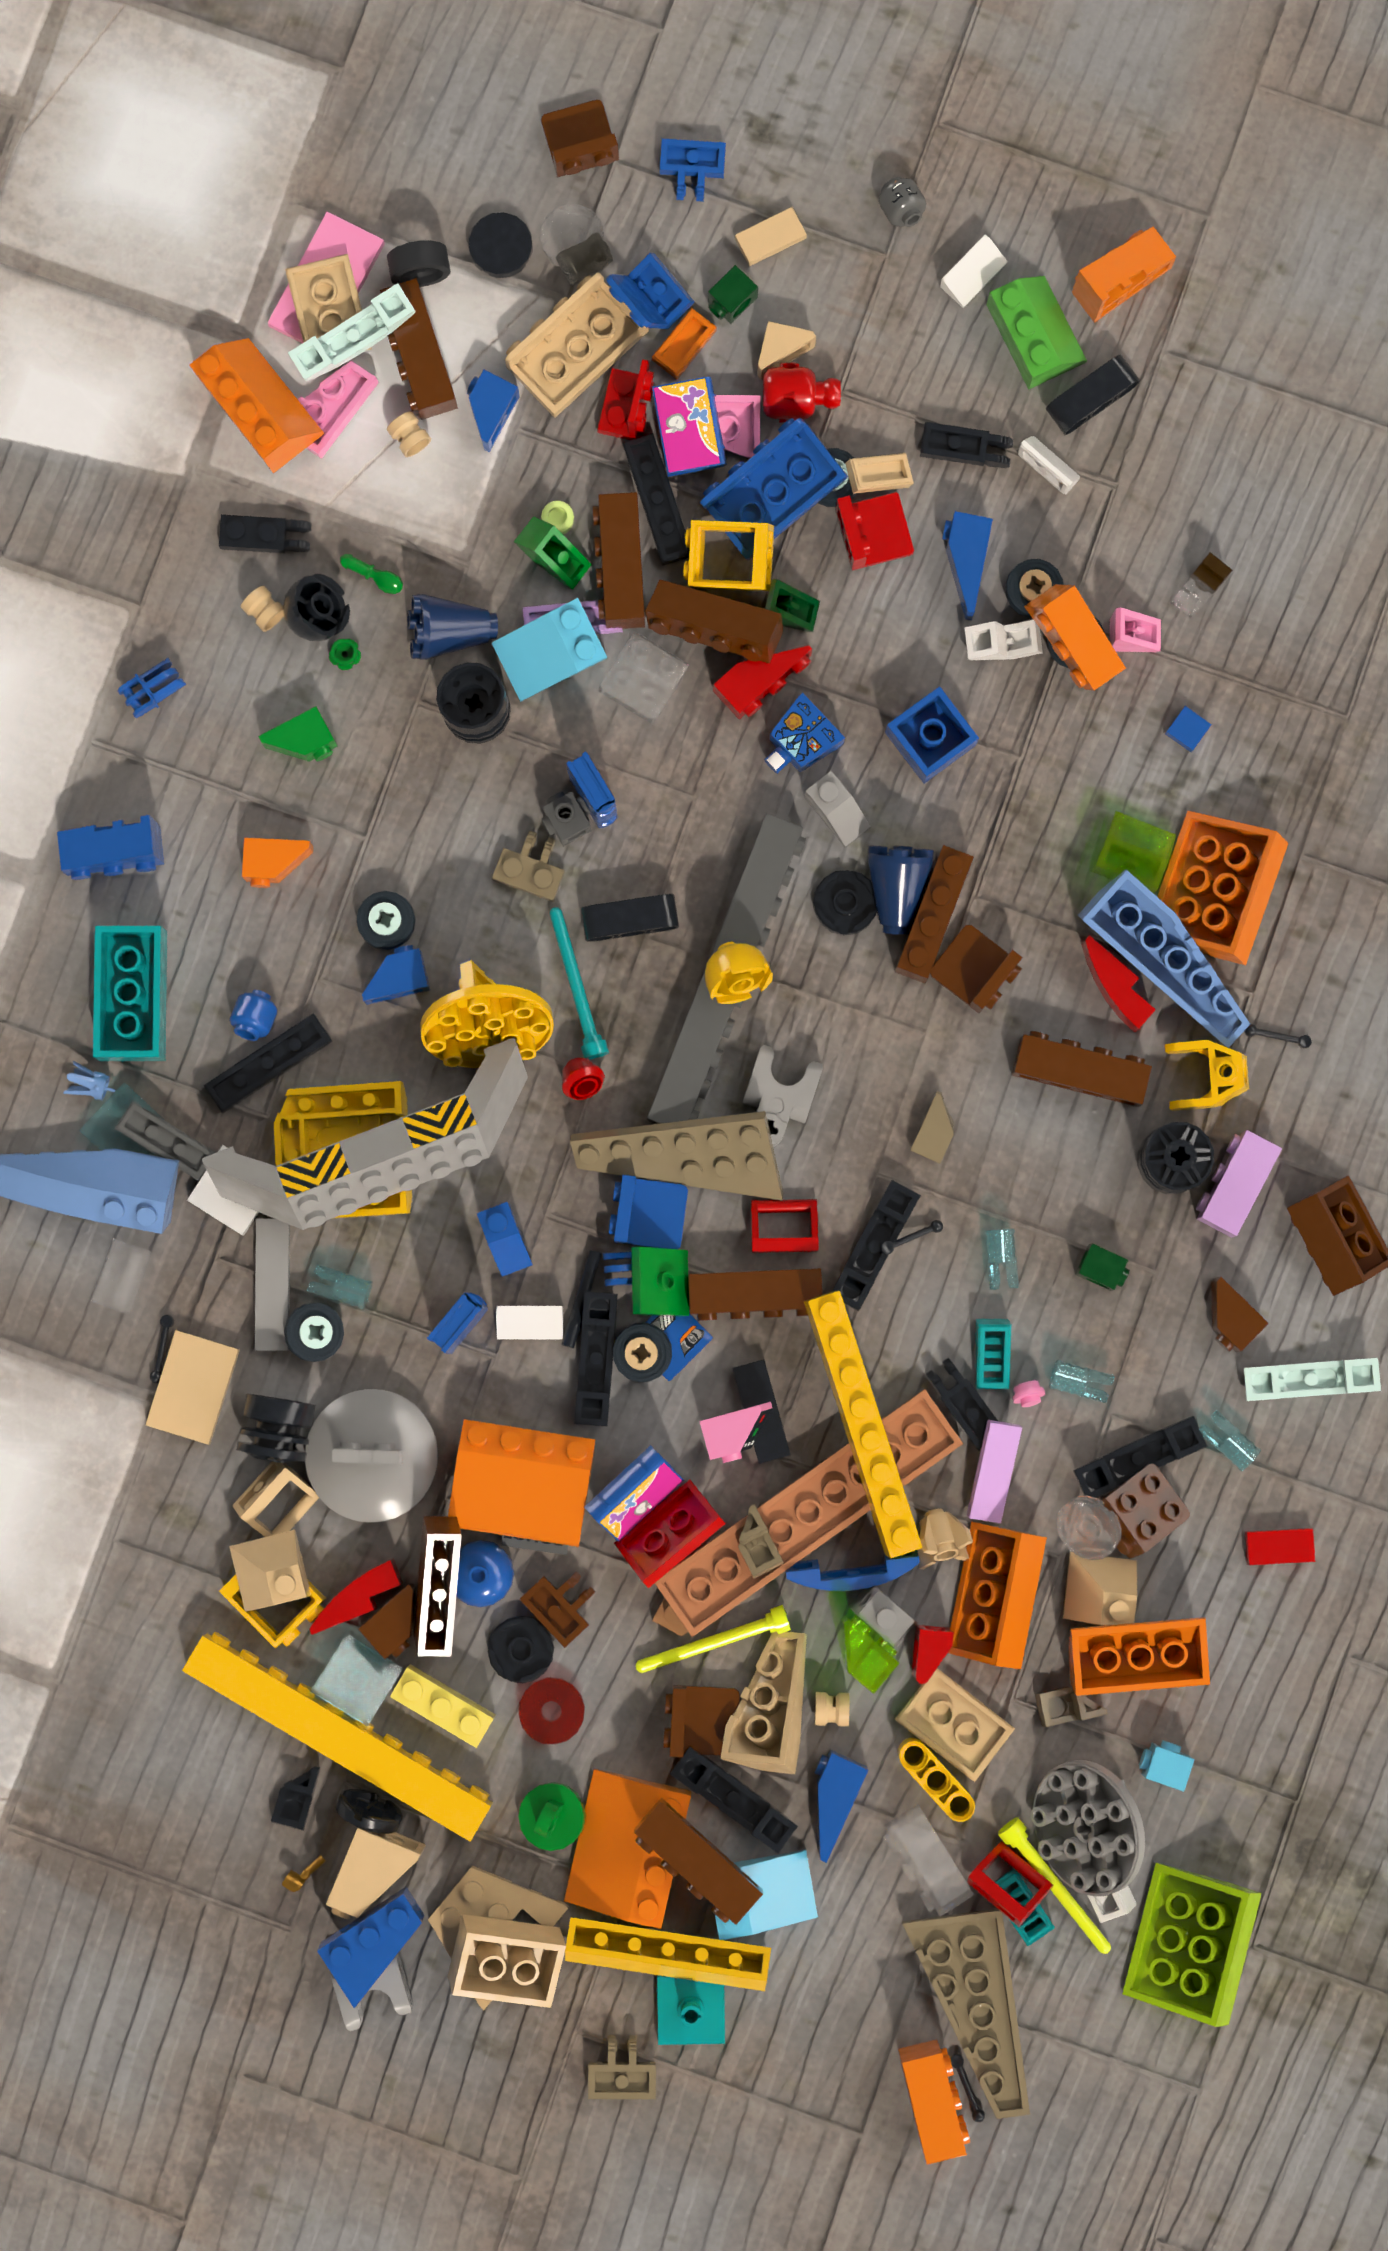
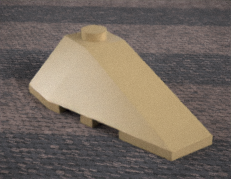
M776 1631L771 1634L756 1664V1671L748 1687L744 1688L740 1696L742 1699L734 1715L730 1716L726 1724L721 1752L722 1760L762 1771L795 1774L801 1737L807 1637L805 1633L784 1632L778 1634Z

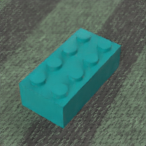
M95 926L93 1058L99 1061H166L167 931L162 926Z

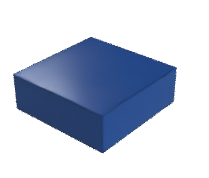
M1185 706L1165 734L1192 753L1212 724Z

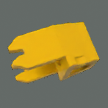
M1209 1040L1165 1044V1053L1199 1052L1209 1058L1211 1090L1206 1095L1198 1099L1169 1101L1170 1110L1216 1108L1249 1089L1247 1056ZM1232 1067V1074L1229 1077H1224L1225 1069Z

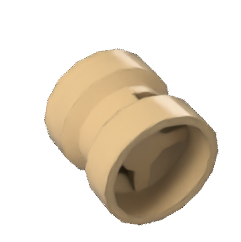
M413 411L398 416L387 427L391 437L400 442L399 448L405 457H411L419 453L431 442V437L426 430L420 429L418 426L419 420Z
M260 586L245 598L241 604V609L248 616L256 618L257 626L263 632H266L278 624L284 617L283 605L271 598L272 594L265 586Z
M816 1692L815 1725L825 1726L829 1722L836 1723L838 1726L848 1727L849 1693L839 1692L836 1696H829L826 1692Z

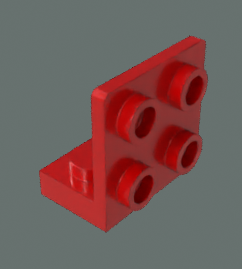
M642 359L639 374L612 368L597 429L599 434L632 440L637 437L638 431L644 432L647 413H645L647 403L645 401H651L653 395L652 387L654 386V372L649 371L648 360Z
M897 492L856 503L851 502L850 495L837 499L835 510L852 571L914 554L900 496Z

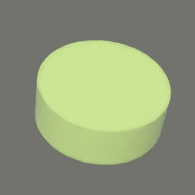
M552 501L542 511V520L554 525L562 534H566L571 530L574 524V514L572 508L567 503Z

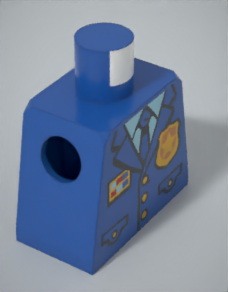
M802 693L770 733L769 740L776 749L764 760L776 774L789 763L799 772H802L840 748L844 744L845 737Z

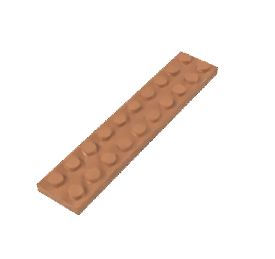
M925 1389L881 1419L903 1487L963 1444ZM849 1443L757 1507L784 1564L755 1579L753 1578L738 1548L739 1538L748 1516L746 1515L677 1564L655 1583L691 1637L698 1634L871 1510Z

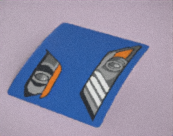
M690 1313L689 1316L682 1317L652 1315L645 1322L658 1326L667 1334L672 1345L670 1365L662 1374L668 1381H671L713 1339Z

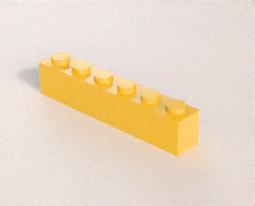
M570 1917L565 1961L765 1991L771 1948Z

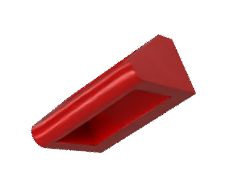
M817 1199L751 1200L752 1253L818 1252ZM810 1212L811 1237L759 1238L758 1213Z
M918 1624L915 1626L912 1675L919 1684H925L929 1681L952 1648L954 1632L949 1627Z
M1003 1841L976 1866L968 1876L967 1881L969 1885L1018 1927L1024 1923L1054 1886ZM998 1856L1039 1890L1024 1907L985 1874Z

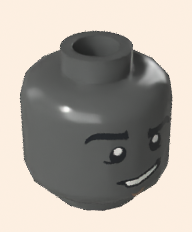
M892 178L884 184L879 197L881 209L889 222L896 227H911L921 220L927 204L920 189L910 178Z

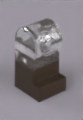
M1209 552L1172 600L1171 604L1192 619L1227 580L1233 570Z

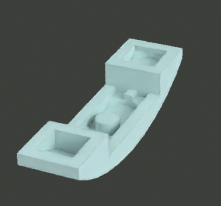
M398 283L370 300L372 303L370 306L318 339L316 336H313L288 352L305 381L321 376L355 358L396 330L416 312Z
M1378 1358L1244 1368L1246 1401L1381 1391Z

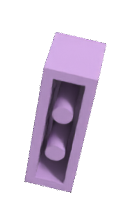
M1248 1130L1242 1132L1240 1136L1235 1134L1226 1150L1230 1153L1225 1165L1222 1163L1218 1165L1211 1178L1215 1184L1210 1194L1205 1192L1197 1204L1196 1210L1200 1211L1197 1220L1231 1238L1237 1236L1282 1148Z

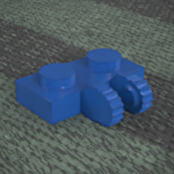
M662 139L660 175L678 176L676 200H684L686 196L685 176L698 177L695 188L696 201L704 202L705 177L724 179L726 143Z

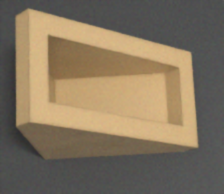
M768 321L758 362L757 375L760 380L764 378V374L768 369L780 367V363L791 362L813 349L816 344L814 332Z

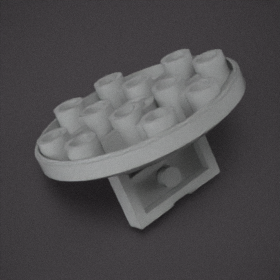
M379 1389L354 1391L339 1397L329 1404L312 1425L307 1438L309 1439V1445H306L305 1448L307 1453L305 1461L306 1471L318 1497L334 1512L360 1522L386 1521L412 1509L428 1492L438 1466L437 1439L424 1413L407 1398L394 1392Z
M1073 1760L1051 1769L1043 1777L1037 1788L1033 1809L1030 1814L1034 1824L1040 1856L1047 1861L1054 1873L1064 1883L1077 1892L1090 1896H1107L1124 1889L1137 1876L1145 1852V1832L1142 1818L1132 1795L1125 1786L1124 1780H1120L1105 1767L1087 1760ZM1039 1827H1042L1044 1840L1042 1839Z

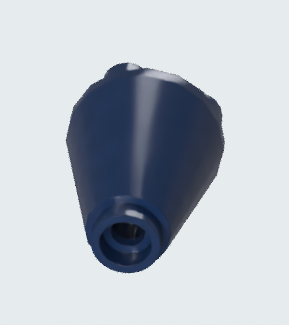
M417 594L411 597V610L407 611L408 630H414V639L410 641V655L412 659L427 660L488 643L490 639H497L498 618L496 613H489L486 609L426 594Z
M870 845L868 846L867 859L879 923L883 925L882 932L888 934H908L909 926L913 925L933 864L934 850L914 849V853H912L913 847L895 845L893 849H889V852H887L888 847Z

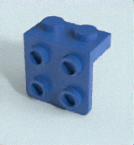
M649 253L629 275L610 274L606 278V281L611 286L609 288L611 295L620 303L624 302L631 310L629 313L631 319L642 328L645 326L646 328L669 329L695 303L655 253Z
M623 1175L622 1182H615L613 1201L619 1202L618 1214H611L609 1234L615 1235L614 1242L653 1248L679 1249L682 1241L686 1211L687 1187L682 1184L636 1179V1176Z

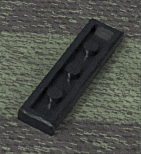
M653 433L623 442L622 446L662 566L689 558L690 548H687L685 544L686 531Z
M313 1013L206 1083L204 1087L221 1113H225L331 1043L332 1040Z

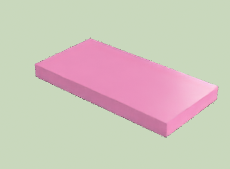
M326 212L299 265L348 254L357 292L359 293L385 242L383 239ZM288 283L268 321V326L300 343H304Z

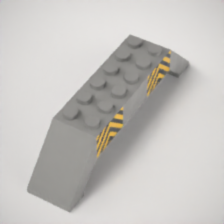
M511 1038L483 1049L485 1058L465 1093L277 1166L237 1154L233 1146L202 1158V1161L221 1197L302 1230L309 1227H318L327 1220L340 1215H349L360 1207L382 1202L391 1195L401 1191L413 1190L419 1184L432 1179L444 1178L450 1172L466 1166H475L481 1160L489 1158L528 1079V1075L515 1038Z

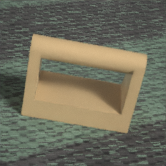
M271 1462L232 1506L241 1519L264 1537L290 1531L319 1497L313 1487L286 1463ZM291 1480L306 1494L271 1531L257 1516Z

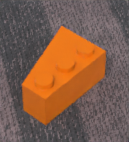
M1154 226L1144 232L1139 230L1126 243L1112 249L1101 258L1079 270L1078 275L1075 277L1076 281L1072 294L1095 323L1170 270L1176 255Z
M1055 584L1024 606L1052 644L1055 653L1071 670L1069 672L1070 676L1079 688L1083 687L1086 690L1095 691L1126 669L1075 585Z

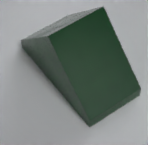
M772 579L765 609L781 613L782 624L785 627L813 632L820 601L778 579Z

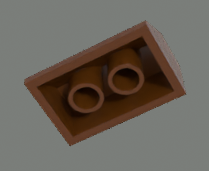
M1349 1175L1287 1207L1293 1225L1301 1234L1309 1255L1314 1259L1322 1274L1325 1285L1329 1287L1333 1296L1364 1283L1388 1268V1248Z

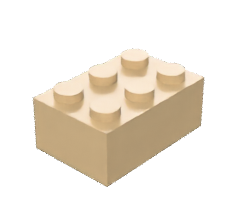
M462 1914L448 1972L452 1995L551 2008L566 1949L560 1927Z

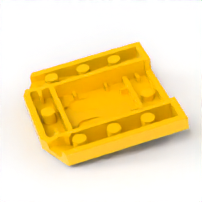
M402 1081L288 1089L285 1095L287 1098L281 1112L277 1113L274 1121L276 1166L408 1115L404 1083ZM412 1190L401 1191L389 1196L382 1202L368 1204L358 1208L349 1215H340L335 1218L410 1214Z

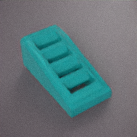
M976 1319V1389H1009L1012 1324L1008 1319ZM985 1331H1002V1336H985ZM985 1344L1002 1345V1350L985 1349ZM984 1358H1002V1363H984ZM984 1371H1002V1377H984Z
M1013 1868L994 1882L1004 1890L1016 1881L1019 1887L1010 1892L1009 1895L1016 1899L1024 1893L1027 1898L1020 1902L1024 1907L1034 1895L1019 1873ZM1038 1904L1020 1927L1011 1921L1027 1946H1030L1055 1928L1040 1904ZM1041 1917L1043 1922L1030 1931H1025L1024 1927Z

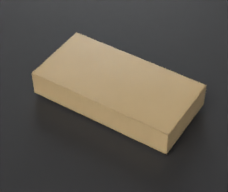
M790 207L736 234L735 240L750 267L806 239L807 234L793 207Z
M906 453L853 458L845 463L853 494L909 488L914 484Z

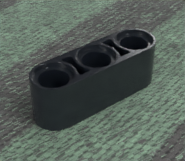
M1121 354L1117 355L1055 398L1046 407V411L1063 434L1068 435L1130 392L1139 384L1140 379Z
M674 894L594 904L581 908L585 941L587 942L650 934L679 928Z

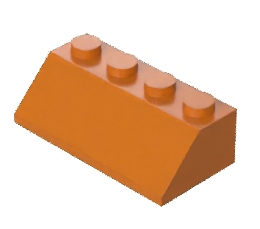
M249 338L216 344L189 364L202 384L273 474L324 435L321 428Z
M971 1521L970 1532L973 1542L966 1546L969 1558L963 1561L950 1627L954 1632L953 1646L948 1653L994 1666L1021 1669L1047 1537Z
M1205 1617L1070 1629L1068 1651L1070 1681L1076 1696L1210 1685Z

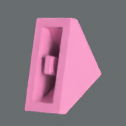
M1116 608L1110 618V643L1116 652H1160L1161 619L1124 608Z

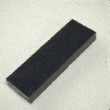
M765 1360L732 1368L743 1409L768 1402L772 1404V1410L754 1443L758 1463L761 1464L790 1456V1450Z

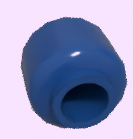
M253 990L252 993H243L238 996L229 1020L234 1027L233 1031L235 1034L250 1041H257L258 1038L268 1036L278 1012L276 1005L270 1001L271 996L261 990Z

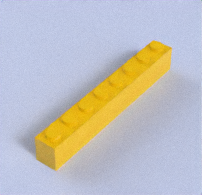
M834 1291L806 1300L804 1304L885 1556L894 1558L921 1549L923 1547L841 1292Z

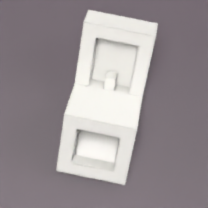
M1034 620L1009 625H1002L993 621L965 627L969 660L1017 659L1043 653L1040 628Z

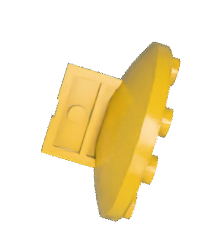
M472 960L460 964V990L449 993L435 1001L422 1016L420 1031L421 1040L425 1048L433 1056L442 1060L445 1066L479 1068L485 1058L483 1049L515 1038L522 1060L534 1058L536 1052L548 1042L553 1032V1015L549 1004L530 990L517 986L496 984Z

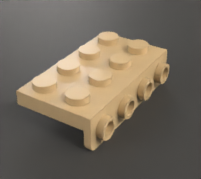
M599 272L593 277L591 275L586 276L578 284L577 291L569 299L567 297L562 298L553 308L554 313L546 320L543 318L538 320L529 331L531 334L522 342L520 340L514 342L506 351V368L554 418L649 332L648 328L638 326L629 315L631 310L624 302L620 303L609 292L610 287L604 282V277Z

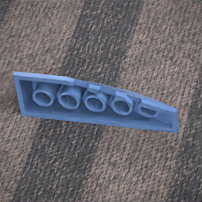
M1124 870L1103 887L1078 914L1086 924L1227 1048L1250 1025L1177 914L1128 870Z
M115 1148L103 1149V1151L73 1150L66 1153L0 1154V1196L69 1216L162 1234L171 1223L179 1160Z

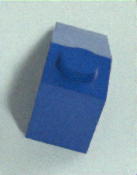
M955 511L952 521L946 520L942 540L948 541L946 553L966 620L972 621L993 519Z
M830 1750L828 1756L821 1755L814 1771L815 1774L819 1775L817 1778L819 1857L825 1863H827L869 1771L867 1766L833 1750Z

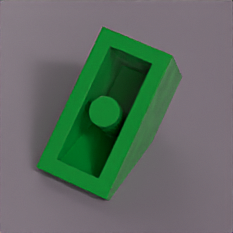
M534 516L514 540V543L533 562L572 590L592 566L583 554L554 525Z
M316 706L258 736L265 749L309 762L313 759L318 762L328 758L333 754L332 749L338 747Z

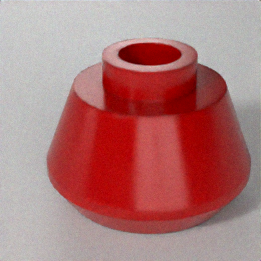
M573 1058L568 1061L562 1070V1091L567 1097L572 1099H588L601 1089L605 1079L604 1072L587 1058Z

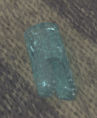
M1015 1229L985 1231V1236H987V1264L990 1290L999 1289V1263L1006 1262L1009 1288H1019L1017 1257L1015 1256L1016 1247L1014 1244Z
M320 1264L316 1265L315 1274L323 1279L335 1282V1285L332 1287L312 1281L308 1285V1292L331 1300H338L345 1304L348 1303L351 1306H357L359 1309L364 1310L370 1297L373 1281H366L363 1278L347 1275L345 1272Z
M1056 1360L1049 1388L1107 1403L1108 1393L1087 1386V1383L1092 1381L1103 1385H1112L1115 1376Z
M1216 1410L1211 1415V1418L1227 1436L1222 1439L1204 1424L1199 1429L1204 1439L1219 1452H1222L1242 1472L1255 1460L1261 1449L1256 1447L1251 1440L1249 1441L1244 1434L1240 1433L1237 1427Z

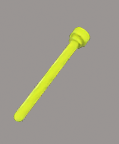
M780 1605L771 1608V1612L765 1614V1618L638 1660L635 1668L638 1672L644 1673L769 1630L771 1633L777 1631L778 1634L790 1631L791 1627L784 1606Z
M1019 1817L1010 1820L998 1831L999 1837L1006 1845L1010 1844L1012 1848L1017 1847L1029 1864L1054 1885L1051 1889L1052 1893L1098 1951L1102 1954H1107L1111 1949L1110 1943L1027 1840L1026 1826Z

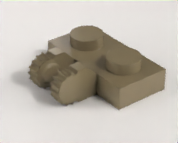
M529 831L521 854L503 848L492 880L554 902L565 870L548 864L556 840L548 838L544 844L541 859L538 861L529 857L537 840V833Z
M608 2035V2062H589L588 2099H656V2062H637V2035H629L627 2040L629 2062H616L618 2041L616 2035Z

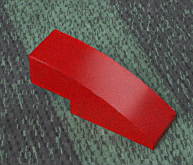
M1089 935L1081 945L1092 977L1109 1006L1135 1033L1156 1009L1131 988L1138 981L1139 977Z
M394 1558L372 1568L339 1592L321 1611L309 1628L311 1635L375 1610L377 1606L373 1598L374 1595L403 1584Z

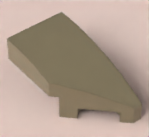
M936 1092L910 1151L939 1164L955 1132L953 1129L954 1123L947 1111L942 1092Z
M755 1504L750 1506L743 1531L739 1538L738 1548L755 1579L784 1563Z
M1063 1687L1035 1694L1042 1727H1050L1075 1720L1082 1721L1108 1714L1106 1708L1099 1706L1085 1695L1076 1696L1071 1687Z

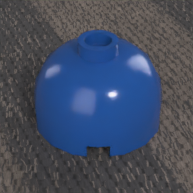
M484 1540L469 1542L461 1547L456 1597L465 1604L475 1607L494 1605L503 1599L512 1587L514 1578L512 1559L505 1550L494 1542Z

